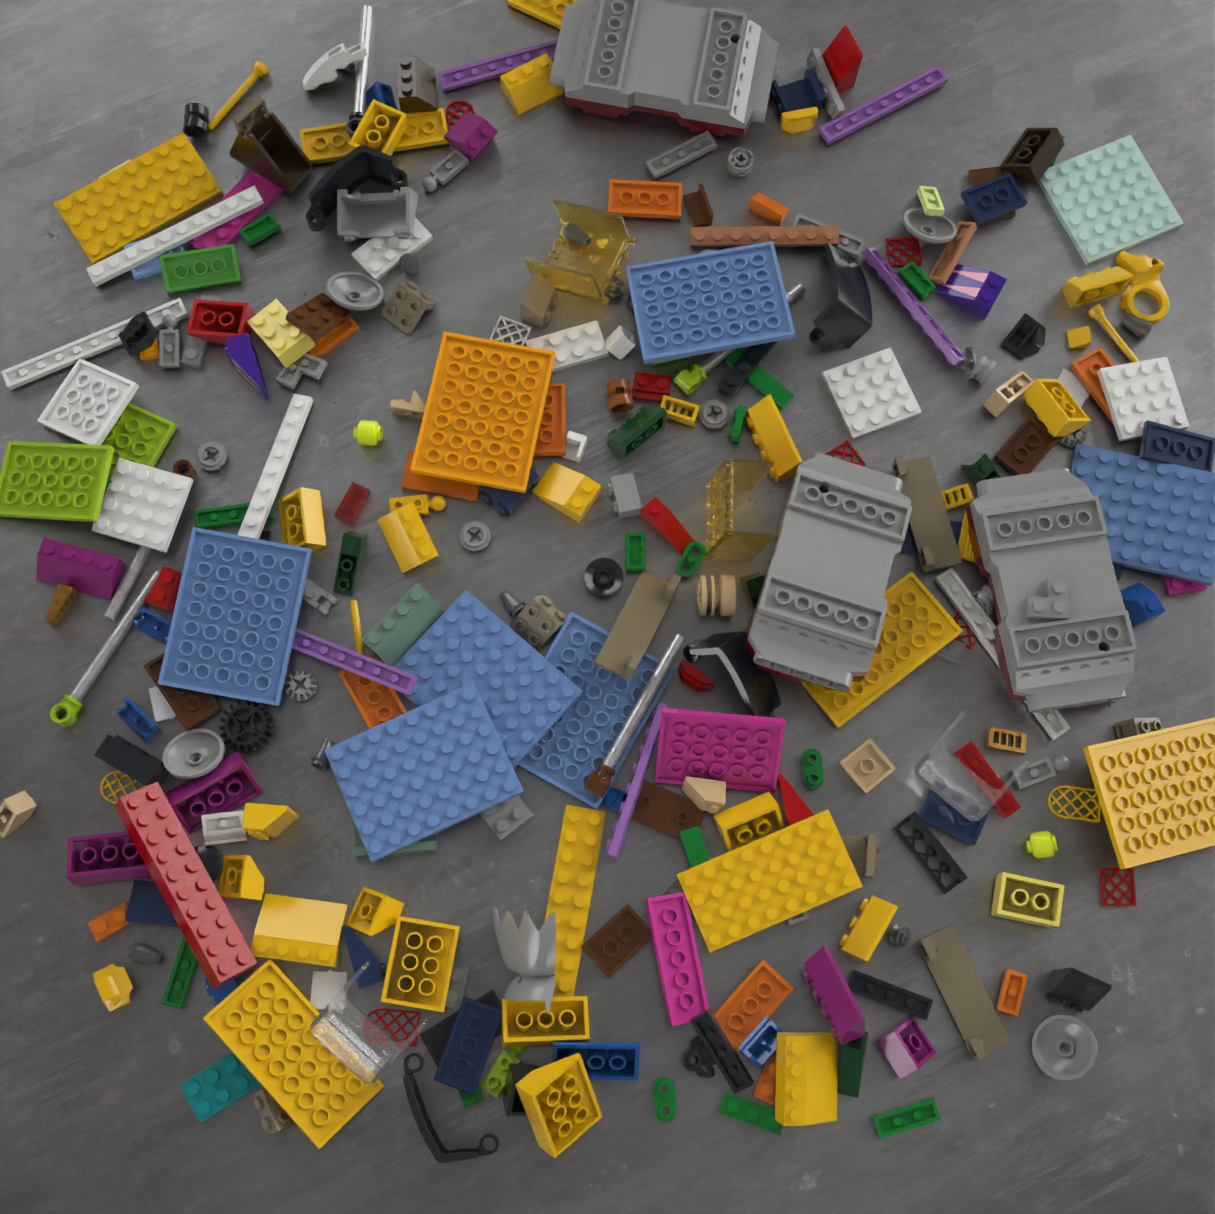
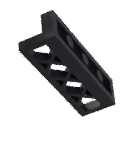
M916 811L892 828L944 894L968 878ZM908 822L913 828L912 836H905L899 828ZM915 840L924 842L926 845L925 853L917 852ZM928 857H934L939 861L938 869H931L929 867ZM941 873L949 874L954 882L945 887L941 882Z

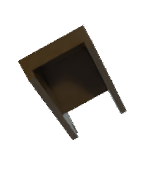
M264 107L260 109L251 130L246 135L243 129L239 131L230 150V157L289 194L312 171L311 161L273 112L267 115Z

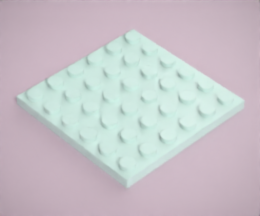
M1131 135L1049 167L1038 182L1086 266L1173 231L1184 224Z

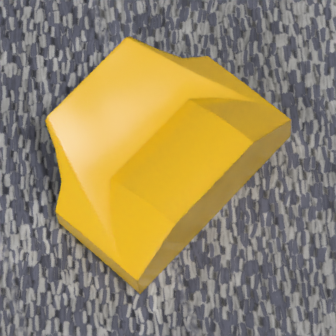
M811 107L782 113L780 120L781 129L791 134L809 131L816 124L818 108Z
M113 963L93 973L94 983L109 1012H113L132 1002L129 996L133 986L124 967H118Z

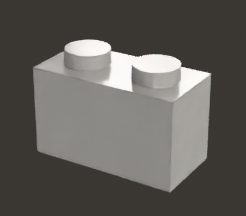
M633 472L610 477V484H607L610 496L613 495L614 502H612L614 513H618L619 519L641 514L642 505Z

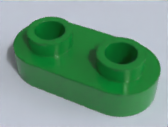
M739 405L738 408L734 409L733 419H735V424L730 426L728 435L732 437L731 441H740L747 406Z
M697 541L691 542L678 561L676 572L682 578L692 577L706 553L702 543ZM696 550L698 555H693L691 551ZM682 567H688L689 571H683Z
M808 749L801 756L802 782L807 789L816 790L822 785L824 780L822 756L818 750ZM810 755L815 757V762L809 760ZM811 775L816 776V782L810 780Z
M660 1077L653 1085L654 1111L660 1121L668 1122L676 1115L675 1086L671 1079ZM662 1084L668 1086V1091L665 1093L660 1090ZM665 1106L669 1107L670 1110L667 1115L662 1114V1108Z

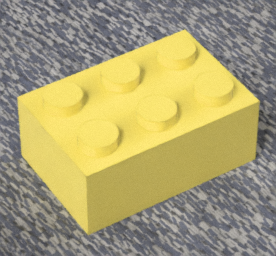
M276 298L249 319L247 323L281 364L288 368L312 349L315 343L311 337L285 320L289 312Z
M1005 872L996 875L991 915L1047 928L1059 927L1065 885Z

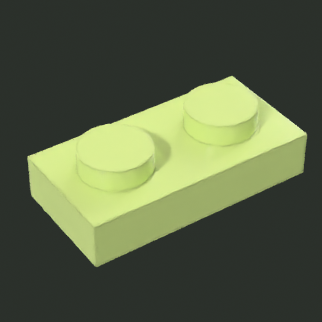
M919 186L917 194L925 215L943 216L945 209L937 188Z

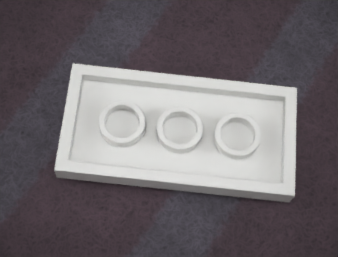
M415 217L413 235L409 236V239H398V237L371 238L351 254L366 273L378 281L399 265V259L403 254L410 253L413 255L433 240V236Z
M597 320L526 340L527 347L556 352L552 372L609 356Z

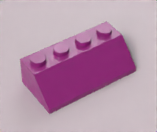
M44 537L37 554L36 579L56 586L58 584L70 586L78 592L111 601L126 564L119 557Z
M238 751L222 760L209 773L197 778H191L165 794L177 818L187 832L191 834L202 827V815L229 812L261 794L262 790L249 766Z
M127 831L68 838L66 878L73 885L152 877Z
M824 945L804 963L805 971L803 976L807 984L811 983L813 997L816 1002L820 1001L823 1007L821 1008L822 1015L825 1021H830L832 1025L830 1031L834 1039H838L842 1046L865 1036V1018L828 945Z

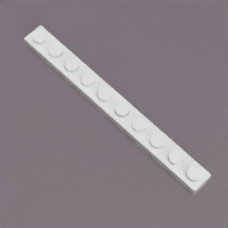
M254 185L86 268L93 284L97 287L264 204Z
M181 298L146 311L156 330L164 327L162 319L166 314H173L178 321L189 317ZM132 318L1 371L9 390L15 389L73 365L79 358L85 360L123 344L118 335L120 332H123Z
M293 394L238 532L239 536L260 538L312 406V397Z
M951 567L934 580L999 667L994 641L996 640L994 629L996 626L987 617L982 607L975 601V598ZM1057 709L1033 713L1052 740L1071 729Z

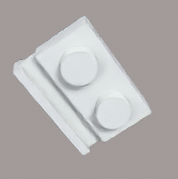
M244 810L202 815L205 846L246 841V830L242 828Z

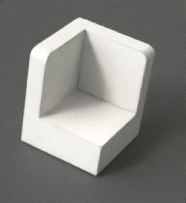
M621 325L605 340L607 350L620 360L636 346L634 335Z
M569 431L566 437V456H562V458L580 464L587 445V436Z

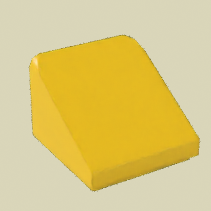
M1089 326L1066 332L1069 349L1088 348L1091 344Z

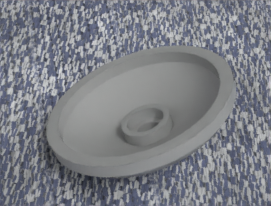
M912 208L907 210L903 216L905 228L922 242L943 244L952 241L956 236L957 228L955 224L945 215L929 216L925 215L923 208Z
M338 273L332 276L327 283L329 297L346 309L355 311L370 310L378 306L383 300L384 291L382 286L372 277L362 273Z
M192 729L188 732L185 731L168 743L163 752V764L165 769L177 778H197L209 773L221 762L225 753V746L222 738L212 730Z
M1055 1015L1044 1020L1035 1030L1032 1038V1053L1037 1065L1044 1073L1058 1080L1071 1081L1083 1077L1091 1070L1097 1057V1042L1091 1029L1080 1019L1070 1015ZM1070 1045L1071 1051L1069 1053H1066L1064 1050L1065 1046Z

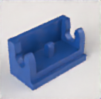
M142 607L139 611L141 618L134 621V624L137 626L136 629L166 645L171 622Z
M127 697L123 701L124 707L116 709L117 716L147 743L161 728Z
M765 1016L738 1048L749 1061L761 1069L777 1051V1032H782L783 1030L769 1017Z

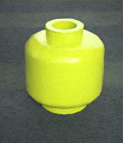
M360 421L357 427H354L353 436L357 438L360 445L376 446L379 441H382L383 428L379 426L377 421Z
M1049 831L1033 832L1029 836L1030 840L1026 841L1028 853H1032L1036 859L1053 857L1055 851H1058L1055 835H1051Z

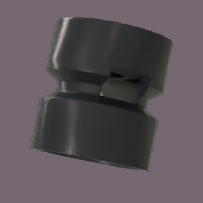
M188 103L185 105L183 132L187 136L203 138L207 135L209 110L205 105L200 103Z

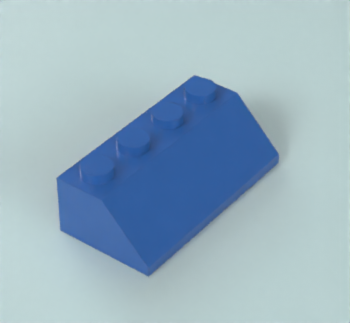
M553 1042V1062L579 1053L589 1080H638L640 1043Z

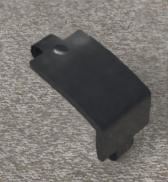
M366 145L358 146L331 167L309 193L308 197L311 206L306 213V220L312 232L323 230L325 220L337 209V190L346 189L347 194L353 193L368 181H372L400 191V187H409L407 174L403 170L394 167L393 158L390 155Z
M827 243L823 251V257L829 261L831 269L833 301L814 320L813 323L816 328L811 331L809 340L823 350L828 347L831 348L836 342L849 349L872 326L870 292L861 267L850 260L848 255L835 244Z
M746 632L717 633L707 639L695 640L684 647L683 655L690 662H695L704 655L717 654L733 678L749 715L775 718L774 710L781 705L778 690L771 673L760 670L745 647L748 635Z
M419 1053L408 1054L404 1059L405 1076H403L406 1095L419 1131L435 1160L439 1163L474 1159L479 1156L495 1153L499 1148L500 1141L494 1133L485 1134L480 1139L478 1148L447 1150L430 1120L413 1073L420 1072L424 1068L425 1059ZM413 1056L418 1057L420 1060V1066L417 1069H412L409 1066V1060ZM491 1137L495 1140L494 1149L487 1150L484 1147L485 1138Z

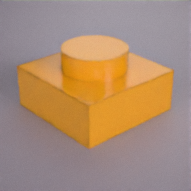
M155 338L152 347L140 352L142 361L159 359L158 338Z

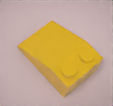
M553 462L533 489L532 494L580 524L601 494V485L586 475Z

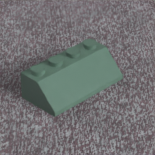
M416 583L361 638V641L381 662L394 667L445 611L426 590Z

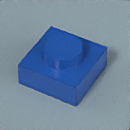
M610 787L600 805L619 812L621 802L626 800L628 794H625L623 790Z

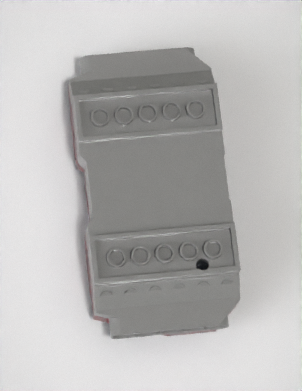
M578 0L570 6H565L549 85L562 87L565 105L583 108V112L619 118V115L628 116L632 111H640L677 118L681 126L690 127L689 131L698 133L709 131L711 135L725 137V133L743 137L752 121L764 123L779 43L774 42L763 27L747 19V13L716 7H711V9L689 7L658 0Z
M821 453L813 454L811 459L798 465L785 502L775 539V546L764 576L745 642V647L760 670L795 681L814 682L844 692L850 691L852 682H861L879 643L888 604L884 595L892 564L899 555L905 539L913 507L911 506V499L901 493L903 481L900 478Z
M1068 468L987 479L976 483L979 498L973 500L965 509L970 527L968 533L976 567H979L981 575L988 577L998 619V624L994 629L996 639L994 646L1002 680L1006 682L1009 698L1027 701L1029 713L1110 703L1127 697L1125 689L1135 675L1134 651L1137 650V645L1128 610H1125L1123 598L1119 591L1099 496H1094L1087 484L1072 475ZM1047 578L1068 579L1069 619L1026 618V598L1028 596L1046 597L1045 580Z

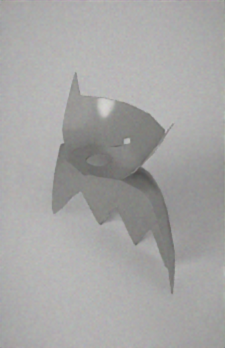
M493 908L494 931L503 962L509 970L519 974L507 986L503 997L516 1001H544L548 1014L555 986V913L552 912L538 931L526 910L524 911L519 929L508 909L506 910L501 927L497 908L495 910Z

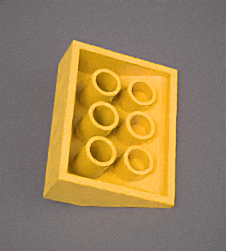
M265 894L251 946L253 956L338 968L343 939L341 926L345 925L348 904Z
M397 916L381 1002L444 1012L460 926Z
M777 1032L775 1121L783 1126H805L837 1121L838 1039L835 1040L831 1032Z
M579 1053L535 1069L515 1084L539 1147L554 1158L560 1155L603 1117Z

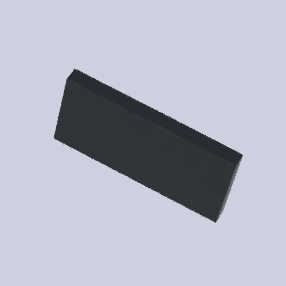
M493 989L475 1000L502 1010V1004ZM459 1010L419 1034L437 1068ZM502 1019L495 1038L502 1035Z

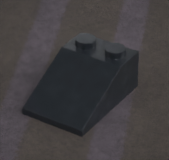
M1071 967L1053 970L1044 994L1050 996L1051 1001L1058 1004L1064 1002L1070 1005L1069 1008L1071 1010L1082 1013V1011H1090L1111 990L1112 985Z
M533 1064L508 1065L502 1097L506 1116H527L515 1084L531 1071L540 1068L539 1066Z

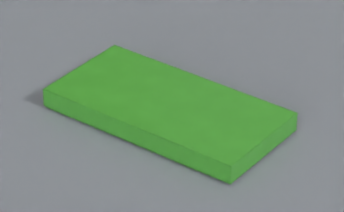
M235 244L159 256L167 294L242 282Z

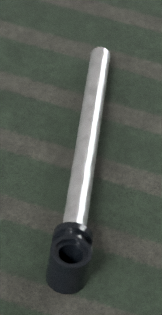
M369 5L362 6L359 43H364L368 56H365L362 61L357 62L354 108L346 124L350 140L365 115L372 7Z

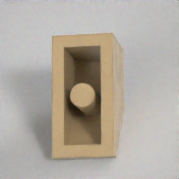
M685 777L682 790L700 810L708 811L709 813L722 812L726 800V782Z
M25 790L4 799L0 806V835L2 838L10 835L29 819L37 806Z

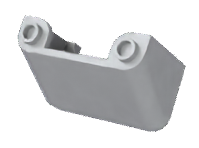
M400 187V191L394 190L392 193L361 194L358 191L355 194H347L346 189L337 190V235L344 238V241L350 242L355 241L356 238L398 237V239H409V236L413 235L418 194L411 187Z

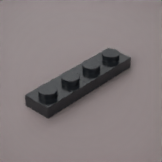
M778 341L748 346L718 382V386L733 397Z
M851 971L848 986L852 993L917 1018L927 1020L933 1002L932 999L859 971Z
M708 1009L692 1017L690 1022L734 1094L752 1086L754 1080L711 1010Z

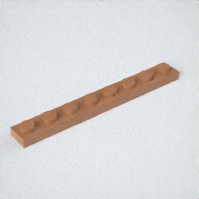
M839 226L690 227V247H738L739 244L747 246L773 241L774 247L825 246L827 243L839 245Z

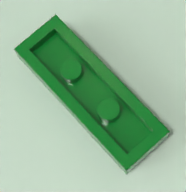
M724 1092L718 1113L775 1134H781L783 1125L775 1121V1109Z
M934 1098L872 1116L880 1139L941 1120Z

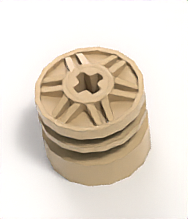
M700 575L696 598L701 617L706 616L707 608H709L710 616H714L715 607H719L721 616L735 615L736 584L734 575H720L719 584H715L713 575L709 576V584H706V576Z

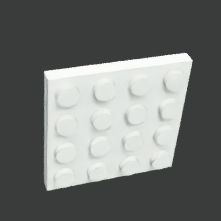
M891 347L822 372L821 376L851 440L917 417L922 413Z
M1167 357L1105 367L1097 371L1119 442L1141 438L1144 422L1147 420L1182 430L1190 427Z
M79 358L37 421L41 425L82 444L101 445L139 386L133 381Z
M119 458L111 478L113 482L107 488L102 501L98 522H94L92 531L167 553L194 480L186 476Z

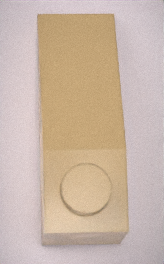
M1022 370L997 388L983 405L997 418L1022 397V394L1034 381Z

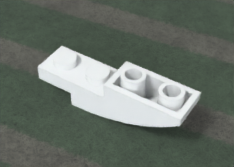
M342 43L326 52L306 73L302 80L304 90H314L324 82H332L338 77V68L344 69L354 61H362L365 56H368L364 43H359L348 49Z

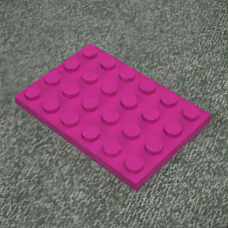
M662 708L654 782L683 785L685 777L688 776L726 782V789L776 793L786 720L785 718Z

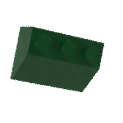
M652 403L646 407L642 406L634 417L627 418L618 430L613 429L608 434L607 445L623 461L665 426L667 411Z

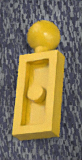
M427 494L389 498L390 512L413 502L420 516L430 515L429 508L441 511L446 505V501L442 496H434L429 500Z

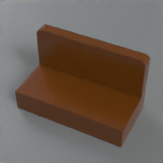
M701 183L698 185V191L683 196L693 227L711 226L713 221V211L704 186Z

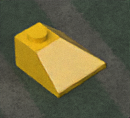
M250 855L223 856V870L218 887L221 898L262 900L264 878Z
M363 887L346 926L373 936L396 924L397 916L401 915L404 903Z

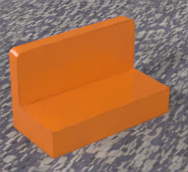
M757 192L755 196L752 195L749 201L748 209L777 226L781 225L789 212L788 208L760 192Z

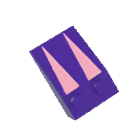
M956 264L946 284H940L936 294L986 318L1007 279L989 270Z
M244 333L225 339L227 346L224 349L231 366L235 365L237 371L266 400L270 399L256 349L249 334Z

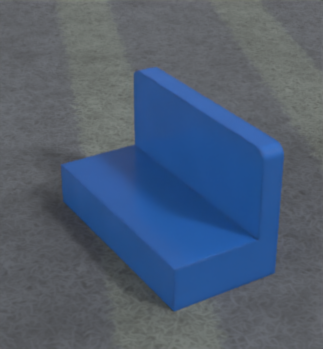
M376 81L366 91L365 100L367 107L370 106L374 99L397 110L390 85Z

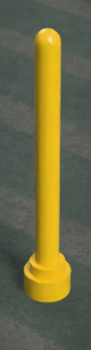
M257 61L253 65L250 76L208 123L209 130H213L258 77L261 78V76L264 77L269 70L265 64Z
M1097 304L1090 309L1087 314L1091 319L1094 318L1095 321H1099L1131 363L1139 362L1135 354L1104 316V308Z

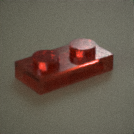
M352 482L334 516L353 525L371 493L370 490Z

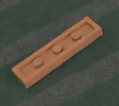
M959 221L957 224L955 238L947 242L928 275V278L934 284H946L977 229L975 222Z

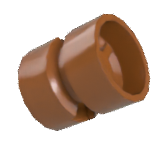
M615 379L606 384L609 407L612 413H624L634 408L631 385L628 379Z

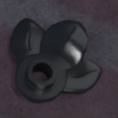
M698 1035L691 1040L690 1049L683 1054L682 1063L687 1070L695 1071L699 1077L711 1078L715 1076L712 1066L716 1063ZM692 1056L696 1058L695 1064L691 1063Z

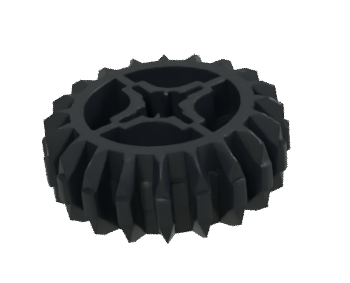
M248 700L244 701V705L237 701L236 708L230 705L229 707L232 711L230 713L224 711L227 718L220 719L225 724L219 726V729L224 731L220 734V737L226 738L224 744H230L229 749L232 751L236 749V752L239 751L240 754L243 749L245 754H249L251 748L254 753H257V746L264 749L265 746L262 743L264 741L270 743L267 736L274 735V732L269 730L275 728V724L270 723L274 720V717L269 715L271 711L264 709L265 705L262 703L258 705V702L253 701L250 705ZM253 712L252 714H249L246 718L238 717L243 713ZM259 716L262 718L261 732L256 729ZM234 722L238 725V730L236 732L237 735L235 738L232 734V726ZM241 723L250 725L254 731L243 728L244 726ZM248 736L256 737L251 741L241 742L242 740H245Z

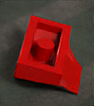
M683 659L679 663L677 672L683 684L697 693L710 692L716 680Z

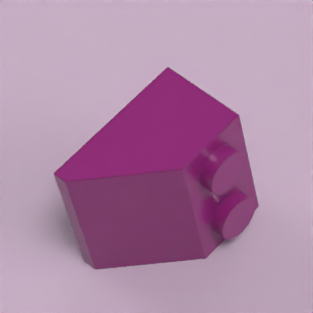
M467 111L443 138L454 148H457L471 163L492 141L498 131L485 118Z
M914 1016L909 1017L876 1041L881 1052L886 1056L892 1069L900 1079L920 1069L937 1053Z

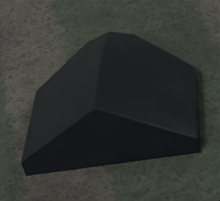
M141 312L128 322L123 332H120L118 336L129 356H133L153 346L157 331L147 313Z
M1025 313L1001 344L1020 358L1036 354L1044 345L1046 328Z

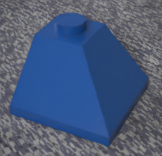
M1140 582L1120 591L1125 610H1128L1132 629L1157 618L1165 612L1156 593Z

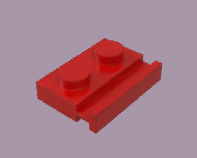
M635 372L632 387L633 400L661 403L663 395L670 396L672 376Z

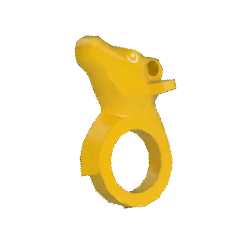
M1121 251L1116 255L1115 262L1119 267L1133 275L1130 285L1121 296V310H1125L1127 315L1148 320L1152 325L1159 323L1167 314L1170 306L1167 293L1159 278L1160 273L1164 269V263L1157 258H1150L1147 255H1132L1126 251ZM1138 293L1153 295L1159 303L1158 313L1146 315L1139 312L1134 305V295Z

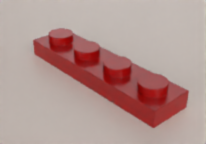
M970 741L955 752L1004 819L1022 807L973 741Z

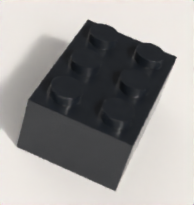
M108 734L94 754L97 758L145 786L158 782L161 787L169 774L162 760L152 754L150 755L117 734L115 737Z

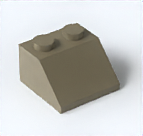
M535 271L520 302L521 320L542 328L544 322L549 321L551 306H555L558 296L556 295V288Z

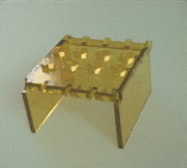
M554 199V205L563 225L558 234L559 238H556L551 248L552 253H549L545 262L530 258L525 259L531 276L534 271L538 272L556 288V291L608 304L610 299L606 297L609 289L615 290L616 284L612 281L616 273H623L624 269L619 266L623 258H630L631 254L627 249L629 244L635 245L637 239L629 236L621 214ZM569 223H576L592 238L587 247L566 240L563 232Z
M734 458L733 461L725 460L717 471L714 472V475L709 478L705 485V560L717 558L751 561L774 539V534L733 531L734 518L732 517L734 515V499L732 498L734 490L751 492L774 466V462Z

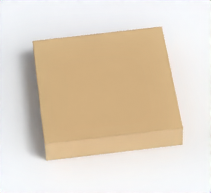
M871 738L838 763L864 795L896 770Z

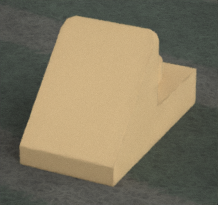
M413 390L411 402L405 399L391 400L390 408L392 414L423 419L426 405L415 390Z

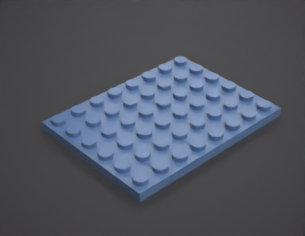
M773 241L626 266L644 364L795 338V330Z
M1077 443L1070 473L1086 483L1094 496H1099L1108 532L1106 536L1111 551L1112 563L1211 586L1215 575V473L1176 464L1140 459L1139 456Z
M193 527L158 684L280 706L312 549Z
M465 590L394 666L418 677L411 696L404 694L417 707L474 682L514 769L583 694V691L468 590Z
M571 611L544 658L583 691V694L525 756L518 766L598 810L604 797L601 798L584 789V786L593 770H597L598 762H604L660 660L645 652L631 681L596 665V658L610 632ZM670 666L613 769L616 771V774L610 778L612 782L609 788L676 668Z
M474 682L324 750L372 863L524 793Z

